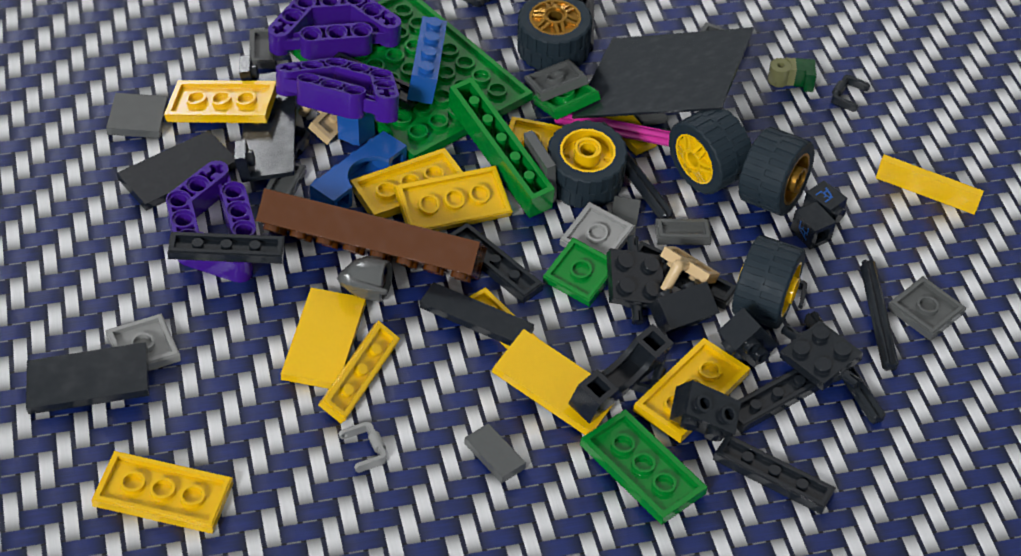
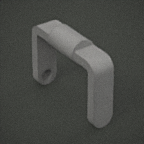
M363 422L342 429L338 433L340 439H347L365 432L368 433V439L378 456L357 463L354 468L358 473L386 463V446L379 432L375 431L370 422Z

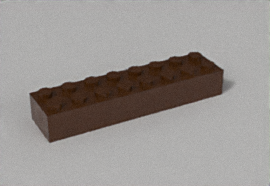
M264 188L256 217L257 222L264 224V230L277 235L286 236L287 232H290L289 236L301 241L312 243L314 238L316 243L322 244L325 247L338 249L339 245H342L343 250L353 254L364 256L366 251L370 252L369 256L380 257L390 262L394 258L397 259L396 263L412 269H417L418 265L424 266L423 270L429 273L444 276L445 272L451 273L450 276L454 277V279L468 283L471 282L472 278L479 280L487 247L479 241Z

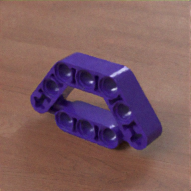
M293 0L268 27L269 51L274 55L284 56L292 50H300L301 56L307 60L332 58L338 52L349 57L367 56L372 52L373 44H381L389 48L400 44L401 19L375 0Z
M343 58L291 62L276 66V93L281 96H297L298 105L348 119L363 118L365 112L373 114L378 122L393 123L398 120L399 91L393 73L389 70Z
M211 161L167 195L166 206L171 232L203 233L199 231L196 218L218 200H221L228 234L257 235L256 224L246 188L240 182L231 181L229 168L225 162ZM178 260L184 266L233 282H246L253 275V266L250 262Z

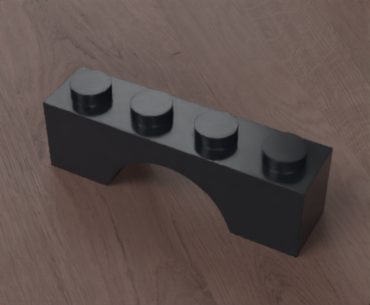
M652 324L638 335L623 354L602 372L597 369L578 384L568 404L590 424L665 360L674 343Z

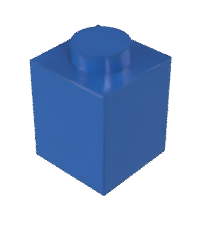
M365 112V116L360 119H348L337 116L338 139L360 146L375 135L373 114Z

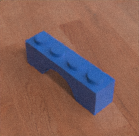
M422 16L407 100L427 104L433 103L447 21L440 20L437 17Z
M382 131L377 136L370 138L358 150L353 151L339 164H335L320 178H316L310 184V200L349 209L352 206V185L350 180L406 161L407 145Z

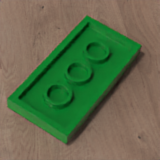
M626 409L581 438L580 446L661 525L706 495L708 487Z

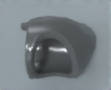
M376 256L358 258L340 272L337 280L348 292L359 298L382 302L391 286L393 277L392 264L389 260ZM385 266H386V268H387V277H386L385 284H384V286H383V288H382L384 269H385Z

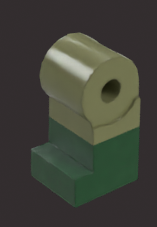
M773 59L770 63L767 80L774 87L797 86L803 87V92H813L817 76L815 59Z

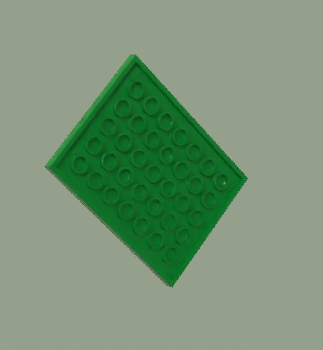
M422 0L378 1L379 4L401 19V42L398 46L390 48L384 47L381 44H373L372 52L369 55L352 58L370 66L389 70L395 78L410 84L422 16L437 17L440 20L445 19ZM447 21L433 103L418 102L410 111L399 107L398 120L396 122L382 123L374 118V127L379 133L385 131L407 145V158L410 160L442 149L468 135L467 131L448 107L450 86L473 77L501 116L533 99V92ZM300 50L291 51L298 60L308 61L301 56Z

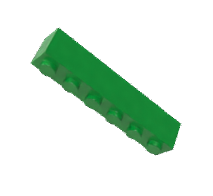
M473 77L450 86L448 107L490 165H496L501 180L527 216L531 218L551 209L555 188Z

